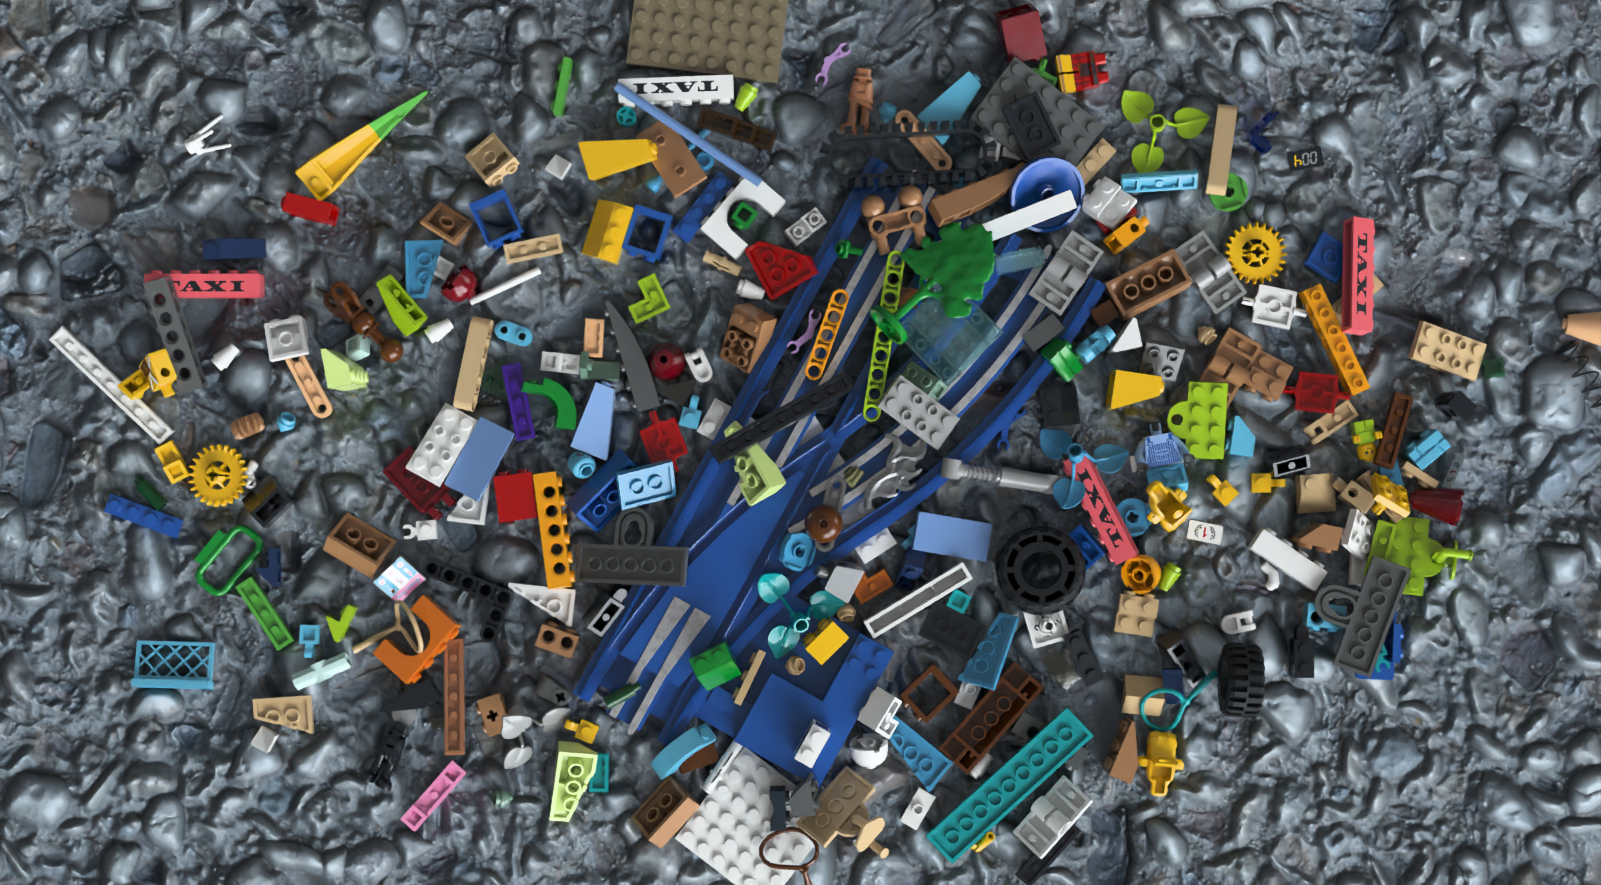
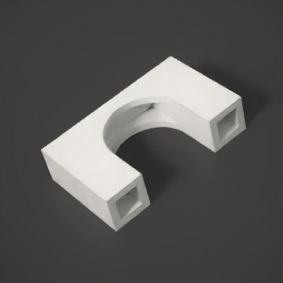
M742 176L738 180L740 182L736 188L732 187L726 193L727 198L723 203L720 201L713 208L715 212L711 217L706 216L700 228L705 235L735 261L748 247V244L728 226L727 216L732 206L740 201H752L774 217L786 203L765 182L762 181L757 187Z

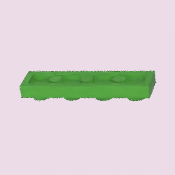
M253 576L235 587L277 651L295 640Z

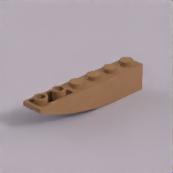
M1025 162L1019 163L1013 169H1004L995 176L988 175L977 183L975 181L970 182L964 188H954L943 196L941 194L934 196L931 199L928 210L937 227L939 228L972 215L1003 197L1010 191L1015 175L1025 165Z

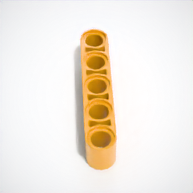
M843 289L834 291L828 304L805 369V374L810 380H818L824 371L849 300L848 293ZM843 294L846 298L845 302L837 303L834 299L835 295ZM830 312L838 313L839 319L836 322H831L828 319ZM824 330L832 332L833 336L830 340L822 338L821 333ZM823 348L826 351V356L821 359L815 356L816 349ZM812 366L818 367L820 371L816 377H812L808 373L809 368Z

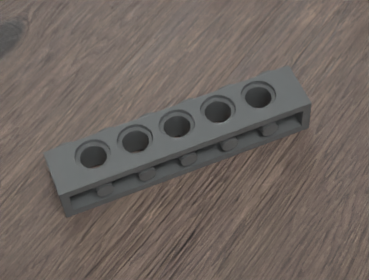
M171 275L143 283L144 296L148 298L150 303L149 311L156 320V331L158 335H161L163 341L162 348H166L177 375L174 381L177 390L184 394L204 388L208 383ZM158 294H162L164 296V303H161L158 300ZM165 312L171 315V321L165 319ZM171 331L177 333V340L171 337ZM177 349L183 351V358H180L177 355ZM184 367L189 369L190 376H186L183 373Z

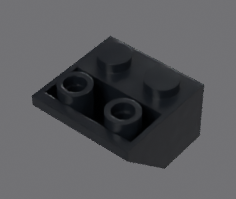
M270 473L242 499L250 515L263 528L270 527L297 501Z

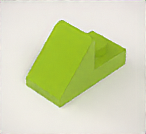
M352 603L348 604L347 607L344 606L339 615L341 619L331 614L326 615L335 642L338 643L343 640L358 606Z

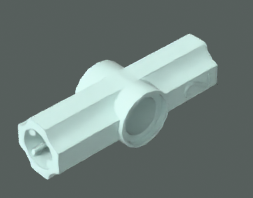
M344 652L328 660L319 661L310 665L309 668L291 675L293 684L297 690H300L316 682H322L333 677L334 674L352 667L351 660L347 653Z

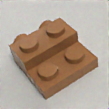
M1260 350L1249 369L1248 377L1243 383L1244 389L1251 393H1260L1262 395L1261 398L1268 402H1272V400L1278 401L1294 367Z

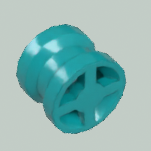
M621 107L616 115L617 121L624 128H630L636 123V114L630 107Z

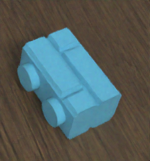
M1428 428L1419 435L1421 438L1417 442L1412 441L1405 447L1406 451L1403 453V456L1421 471L1451 447L1437 429L1429 430Z

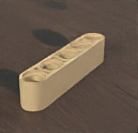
M1218 104L1205 194L1225 196L1238 106Z
M473 316L471 319L454 396V408L472 412L476 408L493 330V320L477 316Z

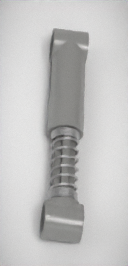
M943 458L940 477L957 480L966 477L973 480L976 478L977 480L982 479V481L987 480V482L992 481L997 486L1053 494L1052 490L1055 482L1062 479V476L1005 467L990 469L989 467L984 468V466L979 467L973 464L970 466L967 463H962L961 460Z

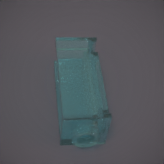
M1040 245L1037 249L1032 247L1001 253L1000 256L995 254L996 274L1002 275L1042 267L1044 261H1046L1045 250H1041Z

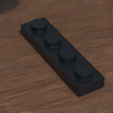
M1073 824L1042 859L1033 853L1015 875L1026 885H1033L1081 830Z

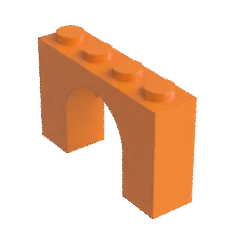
M422 595L411 608L429 628L430 640L426 649L418 655L411 656L402 650L392 639H384L373 652L405 684L416 683L421 678L422 671L434 663V657L446 649V643L458 635V629L462 626L428 595Z

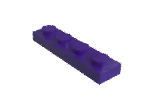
M521 363L501 366L516 441L536 438L528 395L526 392H520L521 384L525 382Z

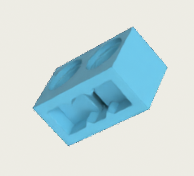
M1304 602L1302 625L1308 626V630L1320 631V627H1324L1329 632H1339V629H1345L1323 620L1320 616L1313 622L1311 614L1316 611L1314 603ZM1329 604V607L1334 609L1338 615H1346L1347 606Z

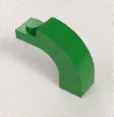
M547 378L541 380V385H538V381L527 380V382L521 384L520 392L542 395L551 401L555 409L553 428L567 431L575 430L576 407L572 397L563 386Z

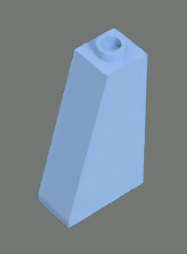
M601 381V384L595 383L570 447L608 461L615 389L611 388L612 384Z

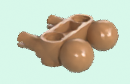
M907 185L900 190L898 201L905 209L884 214L885 203L879 196L869 195L862 201L861 212L868 218L866 219L871 238L876 240L880 256L891 253L887 240L888 233L911 228L913 229L917 246L921 245L923 237H927L924 228L927 223L926 213L921 204L923 195L917 186ZM912 211L920 213L919 221L914 222L911 220L910 214ZM875 221H881L883 224V229L880 232L873 229Z

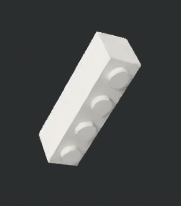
M1259 529L1247 548L1307 589L1316 591L1328 573L1323 569L1325 566L1316 560L1312 562L1307 559L1309 555L1302 550L1296 551L1291 548L1292 544L1289 541L1276 538L1277 534L1271 529Z

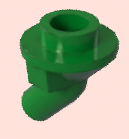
M840 239L835 245V252L839 258H847L849 253L862 256L863 248L850 246V241Z

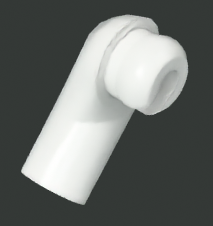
M252 459L246 466L248 470L244 472V474L248 475V478L244 479L247 483L245 487L248 489H253L256 486L254 472L259 466V463Z
M1266 561L1260 566V569L1268 575L1266 588L1273 591L1280 584L1279 573Z

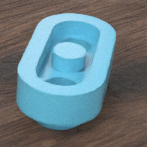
M500 321L495 327L496 336L507 342L525 347L533 340V334L529 329L509 321ZM502 327H507V333L503 334L501 332ZM521 333L526 335L524 340L519 339Z

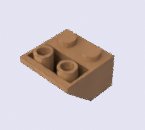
M1313 523L1291 537V541L1296 542L1297 547L1312 549V546H1314L1315 551L1331 554V550L1338 551L1343 528Z

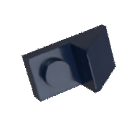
M281 547L269 548V552L266 553V562L269 563V567H256L254 569L273 587L282 586Z

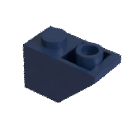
M907 547L902 556L893 587L910 592L913 590L924 570L926 552L912 550L911 547Z

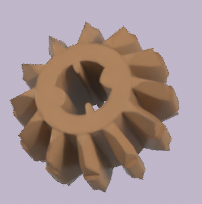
M259 413L249 414L230 424L231 432L237 440L252 436L263 431L265 428L264 421Z

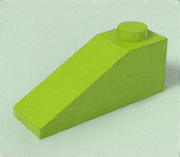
M391 274L376 283L394 324L406 337L417 331L427 320V315Z

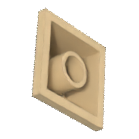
M1334 473L1294 475L1297 514L1336 511L1335 489L1332 487Z

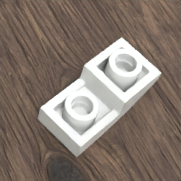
M815 207L783 233L793 246L796 247L824 226L827 221Z

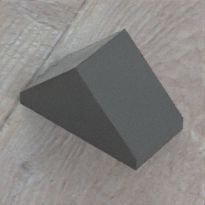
M1052 313L1023 335L1022 338L1034 352L1061 332L1064 327Z

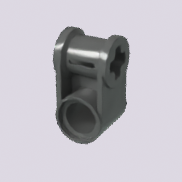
M544 673L534 688L535 693L558 706H563L572 699V692L569 688ZM564 692L566 699L560 700L559 694Z

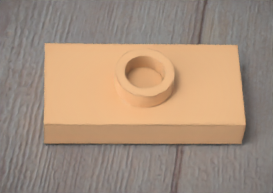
M585 318L583 351L589 352V357L603 358L605 319Z

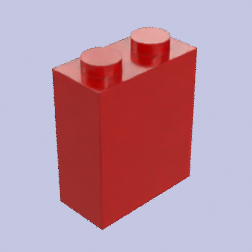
M528 469L517 470V474L510 475L509 471L498 472V476L493 477L499 523L538 518L533 480L534 472H529Z

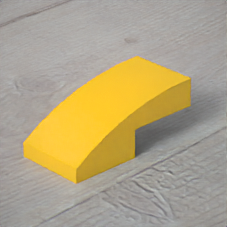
M173 439L154 449L163 464V470L172 484L189 476L187 475L189 473L187 466Z

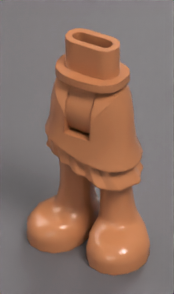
M856 68V75L853 76L847 100L850 102L848 119L846 123L840 125L839 132L844 133V126H852L851 135L856 134L858 107H861L860 125H864L863 135L869 134L867 129L868 125H870L869 114L870 111H874L872 108L874 103L871 69Z

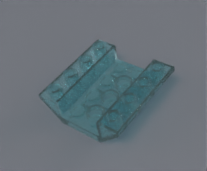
M941 285L935 290V292H938L942 289ZM928 297L901 323L908 336L905 344L948 387L1004 332L972 299L966 300V303L972 304L970 315L950 318L945 315L943 302L934 297Z

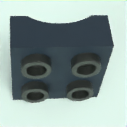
M785 785L770 786L769 795L774 807L770 831H786V825H790V810H786V806L790 802L789 791L785 790Z

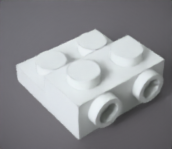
M1105 176L1102 180L1098 179L1095 182L1094 190L1091 194L1087 193L1083 197L1082 209L1083 212L1114 231L1137 203V199L1123 191L1119 184Z
M291 315L288 319L270 320V323L264 324L269 360L271 362L309 354L306 320L302 316Z

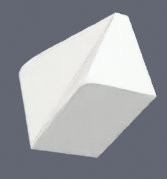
M555 154L545 170L558 179L563 180L572 164Z
M262 725L250 744L268 753L271 751L279 734Z

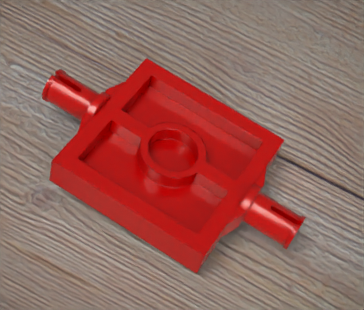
M1299 371L1296 387L1285 386L1283 393L1295 394V410L1327 414L1335 413V405L1338 399L1350 400L1351 392L1339 391V375Z
M656 410L648 413L652 424L648 428L639 431L651 463L670 459L674 465L673 470L675 468L676 472L680 471L675 460L682 455L688 454L689 451L675 417L666 421H660Z

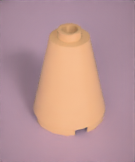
M1601 312L1569 314L1566 318L1562 319L1561 329L1564 330L1565 334L1601 346Z

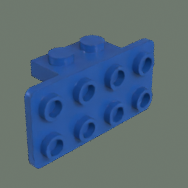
M1397 609L1383 643L1388 653L1383 658L1390 663V668L1388 669L1385 663H1381L1379 665L1381 672L1378 673L1374 668L1371 678L1355 673L1356 678L1392 680L1394 678L1395 663H1400V658L1403 657L1401 639L1404 637L1402 624L1396 623Z

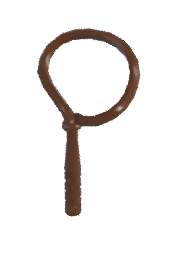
M786 827V831H775L769 834L759 846V856L762 862L770 868L799 870L803 874L805 885H812L808 870L809 866L816 862L819 855L817 841L797 827ZM799 832L806 835L813 842L815 854L809 862L801 866L780 865L769 862L763 854V849L772 838L779 834Z

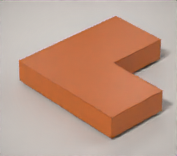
M885 569L880 570L869 578L864 573L854 594L862 605L894 584Z

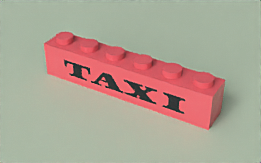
M1353 216L1343 221L1342 333L1362 336L1372 332L1374 324L1372 320L1374 307L1373 254L1375 251L1373 219Z
M151 270V274H144V283L171 275L178 298H265V275L259 274L257 270H247V274H239L238 270H228L227 274H220L219 270H208V274H201L199 270H189V274H182L180 270H170V274H163L161 270ZM158 294V298H164L162 294Z
M1084 456L1083 460L1075 465L1074 480L1081 481L1085 485V496L1081 504L1085 511L1088 510L1092 526L1094 528L1097 527L1100 533L1098 535L1102 545H1106L1110 561L1118 565L1138 555L1139 551L1094 463ZM1068 459L1063 462L1065 465L1063 469L1067 476H1071L1072 462Z

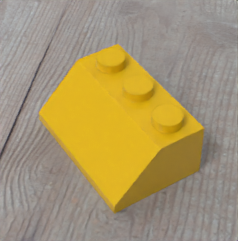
M598 199L581 254L618 265L623 251L622 245L634 208Z

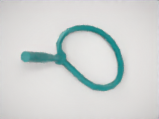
M1211 670L1186 698L1180 692L1171 688H1158L1148 692L1140 702V715L1143 722L1152 730L1169 731L1175 728L1182 717L1185 707L1190 704V700L1199 694L1218 675L1217 672ZM1167 692L1176 695L1180 699L1181 706L1174 721L1164 727L1153 725L1147 719L1144 712L1146 700L1158 693Z

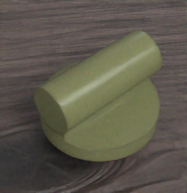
M850 466L843 473L845 475L844 480L850 487H854L864 472L858 466Z

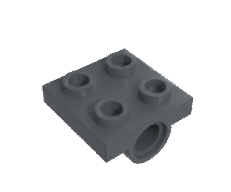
M1147 338L1141 350L1137 373L1161 376L1164 380L1175 382L1185 352V346Z

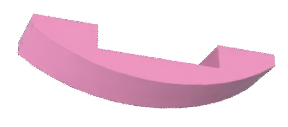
M452 760L400 820L415 832L467 772Z

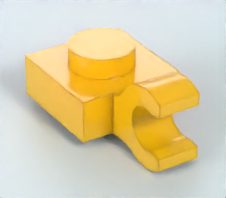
M1269 473L1250 474L1251 493H1271V487H1285V479H1271V474Z
M1210 474L1206 478L1207 482L1214 487L1211 494L1224 507L1239 494L1225 479L1220 482L1214 474Z
M567 719L564 728L576 731L575 738L592 744L600 725L585 719H581L580 724Z

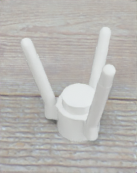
M219 115L198 132L189 136L190 138L184 140V144L190 154L197 153L201 155L205 152L231 147L229 143L202 148L205 146L203 139L213 133V130L205 131L221 120L223 115Z

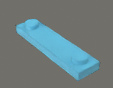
M1197 169L1121 174L1120 186L1126 193L1197 189L1199 173Z

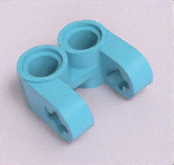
M1108 325L1097 329L1073 350L1086 365L1117 339V336Z

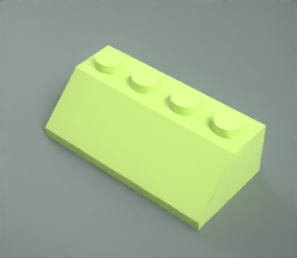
M325 348L321 349L328 388L349 391L367 387L369 376L362 366L346 357L343 353Z

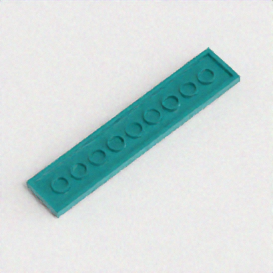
M1066 706L926 834L927 839L953 864L1086 744L1094 734Z

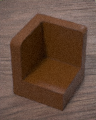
M1111 300L1090 311V315L1093 316L1099 327L1120 316Z

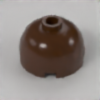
M822 504L816 505L809 510L805 516L804 526L806 533L811 539L816 542L827 543L839 536L842 531L843 521L837 509L830 505Z

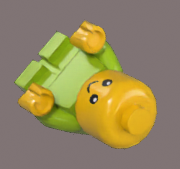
M1373 419L1349 423L1352 435L1351 441L1357 445L1358 458L1365 460V462L1373 461L1372 458H1374L1376 453V445L1373 442L1376 439L1383 438L1382 431L1374 430Z

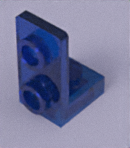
M1278 110L1273 113L1269 111L1262 118L1264 121L1260 127L1256 125L1249 132L1251 136L1247 141L1262 155L1268 153L1272 146L1268 138L1263 135L1260 136L1259 133L1280 113Z

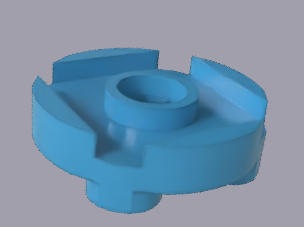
M1128 498L1116 505L1132 537L1139 536L1148 529L1152 521L1147 519V515L1151 512L1147 504L1136 498ZM1130 512H1133L1134 515H1137V518L1134 519V523H1131V520L1127 519V516L1130 515Z
M802 532L787 533L780 547L779 561L786 568L794 571H802L806 566L809 567L816 555V547L812 542L813 539L808 534ZM797 548L800 550V554H795Z

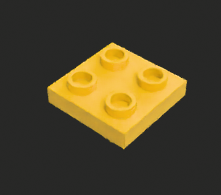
M1375 472L1370 477L1373 499L1376 500L1371 510L1380 515L1388 507L1406 518L1410 514L1407 490L1402 485H1396L1391 482L1388 477L1381 476Z

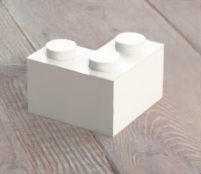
M877 686L871 692L867 704L860 710L857 720L890 739L899 722L892 718L902 701Z

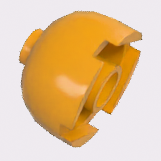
M1139 554L1125 562L1121 569V578L1126 587L1133 589L1134 593L1145 594L1158 585L1161 578V569L1154 558Z

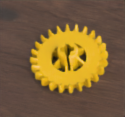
M1248 222L1246 229L1241 225L1239 227L1240 232L1233 230L1235 237H1228L1231 243L1225 244L1229 250L1224 251V254L1229 255L1227 260L1234 269L1233 273L1239 274L1238 280L1244 277V282L1247 284L1251 279L1252 284L1255 285L1258 279L1260 284H1263L1264 278L1267 281H1271L1270 275L1278 276L1275 270H1283L1279 264L1286 263L1281 257L1286 256L1287 253L1281 252V250L1287 246L1280 245L1284 238H1276L1279 231L1271 233L1273 226L1266 230V223H1263L1259 228L1258 222H1255L1252 228L1251 223ZM1250 240H1259L1261 242L1260 244L1253 245ZM1246 242L1249 245L1247 250L1242 249ZM1256 250V252L1263 253V254H1260V255L1256 256V254L1249 253V252H1252V251ZM1242 257H1246L1249 260L1247 264ZM1264 257L1268 258L1265 264L1263 265L1262 259H1264ZM1251 262H1258L1260 267H1251L1249 265Z
M217 444V447L210 445L211 450L206 447L203 448L205 454L197 452L200 459L192 458L196 465H190L189 467L194 472L187 475L194 477V479L188 481V483L195 484L190 490L198 491L194 496H202L200 502L208 500L206 503L208 506L212 504L214 507H219L220 504L221 506H226L227 502L233 503V498L239 499L238 492H244L242 486L247 485L244 479L248 478V475L244 474V472L248 468L243 467L246 462L245 460H240L242 455L240 453L236 454L235 448L230 449L229 445L223 447L222 444ZM216 462H224L220 467H217ZM209 474H213V475H216V474L229 475V477H225V476H217V477H216V476H209ZM216 484H219L222 489H214Z

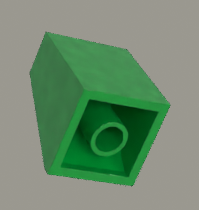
M726 639L691 655L689 658L696 677L707 691L742 675Z

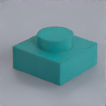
M955 589L952 591L946 606L964 614L972 597Z

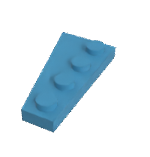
M999 612L988 629L986 637L980 642L974 656L969 659L966 664L967 667L957 679L995 691L1019 618Z
M894 714L892 719L899 722L889 740L927 791L930 792L953 762Z

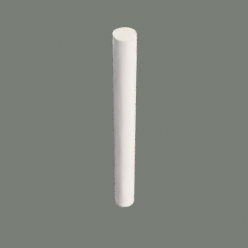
M539 267L531 269L473 296L469 301L471 305L481 302L541 274V270Z

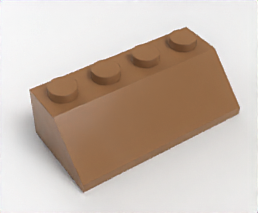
M1173 248L1105 283L1110 300L1123 322L1190 288L1192 280Z

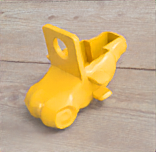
M1158 480L1151 482L1147 486L1146 492L1149 495L1148 505L1151 509L1147 519L1154 524L1159 522L1167 532L1177 529L1192 512L1190 507L1182 503L1187 497L1185 491H1182L1180 488L1173 491Z
M1156 730L1149 732L1146 756L1140 755L1138 757L1139 765L1145 767L1146 777L1150 781V793L1154 796H1165L1168 792L1167 786L1173 780L1175 770H1183L1184 768L1182 760L1175 757L1177 747L1176 735L1168 731L1159 732Z

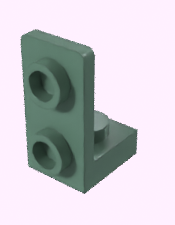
M581 351L579 362L581 379L619 381L620 363L593 361L589 357V352Z
M913 361L910 362L902 373L904 378L937 402L948 388L939 378Z

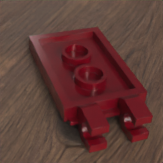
M409 445L382 472L420 513H429L435 520H439L443 514L435 505L442 499L449 507H453L457 501L448 493L450 489L444 485L445 481L439 487L406 469V465L416 451Z

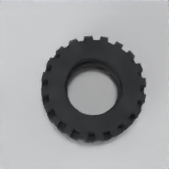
M1229 642L1223 646L1218 664L1217 695L1220 711L1227 717L1254 718L1260 713L1264 699L1265 665L1263 652L1257 644Z

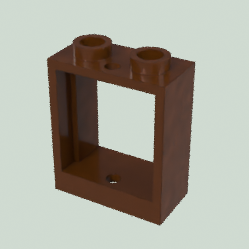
M932 662L899 695L902 697L900 699L902 704L906 708L910 706L915 711L913 713L915 718L919 722L923 720L927 724L960 691ZM932 673L950 693L925 715L907 695Z

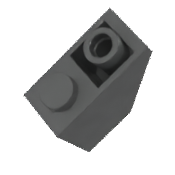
M810 772L793 790L789 799L792 816H815L817 810L820 809L821 799L817 797L818 781L814 778V772Z

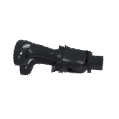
M396 720L393 728H389L390 731L385 734L382 741L378 744V753L372 766L368 770H361L358 777L367 782L375 783L381 789L391 791V774L394 766L398 767V761H401V755L405 747L406 738L408 737L406 733L410 726ZM386 758L387 763L384 767L382 774L377 779L381 766Z

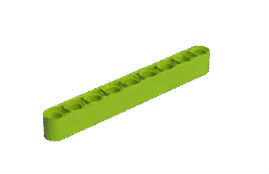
M892 251L887 258L880 306L887 309L891 314L898 307L905 261L901 259L899 265H894L891 263V257L894 255L900 257L902 253L900 251ZM894 274L898 277V282L890 284L887 277ZM891 293L895 296V301L887 303L884 296ZM877 325L863 406V417L869 422H874L880 417L881 409L876 405L884 395L892 345L890 338L886 342L879 340L878 334L882 331ZM879 350L884 351L886 354V359L883 361H879L875 357V353ZM874 370H881L883 378L875 380L872 377ZM871 389L879 390L880 396L878 399H872L869 396ZM868 408H874L877 411L875 418L870 419L867 417L866 410Z

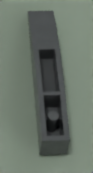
M609 300L605 301L604 313L606 318L610 317L611 320L609 329L611 335L615 336L617 340L614 346L617 355L621 354L623 360L620 362L622 372H626L628 380H625L628 391L632 390L634 398H631L633 409H637L640 413L660 407L661 403L653 376L635 335Z

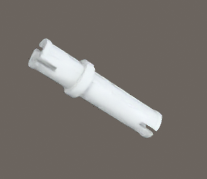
M734 739L714 769L709 771L710 775L701 785V788L709 794L712 793L719 780L722 781L724 778L722 777L741 748H743Z

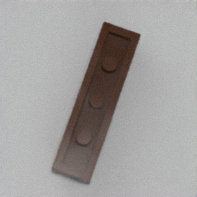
M1397 391L1393 392L1382 429L1383 438L1379 439L1373 464L1389 470L1394 468L1414 398Z

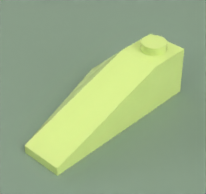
M734 421L724 430L725 437L730 436L743 427L737 421ZM758 444L734 457L736 462L734 469L735 472H739L741 483H739L740 490L749 506H753L773 495L786 484L777 465Z
M558 741L549 820L569 822L581 795L585 792L589 780L595 773L598 753L577 742Z

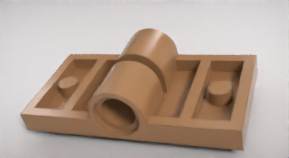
M1228 327L1198 381L1227 382L1228 408L1239 387L1243 385L1248 377L1249 369L1260 352L1262 345Z

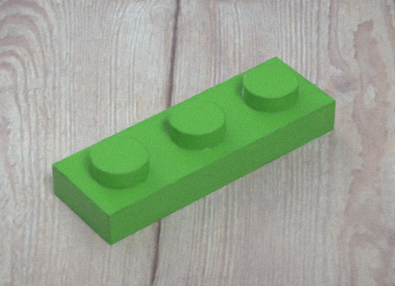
M563 57V62H559L558 73H560L559 81L556 80L554 92H557L556 99H552L551 110L554 116L563 118L573 65L572 59L568 57Z

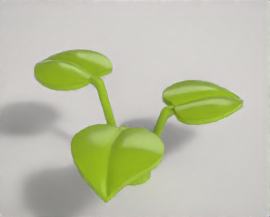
M1125 90L1122 95V111L1126 119L1131 123L1138 124L1145 117L1147 120H1150V129L1153 131L1150 145L1141 143L1132 151V164L1138 173L1155 172L1162 165L1164 152L1160 147H1154L1157 132L1163 131L1166 124L1177 127V133L1181 137L1193 139L1203 131L1210 119L1201 110L1182 108L1174 115L1176 123H1172L1169 120H1165L1161 114L1148 116L1154 109V101L1147 93Z

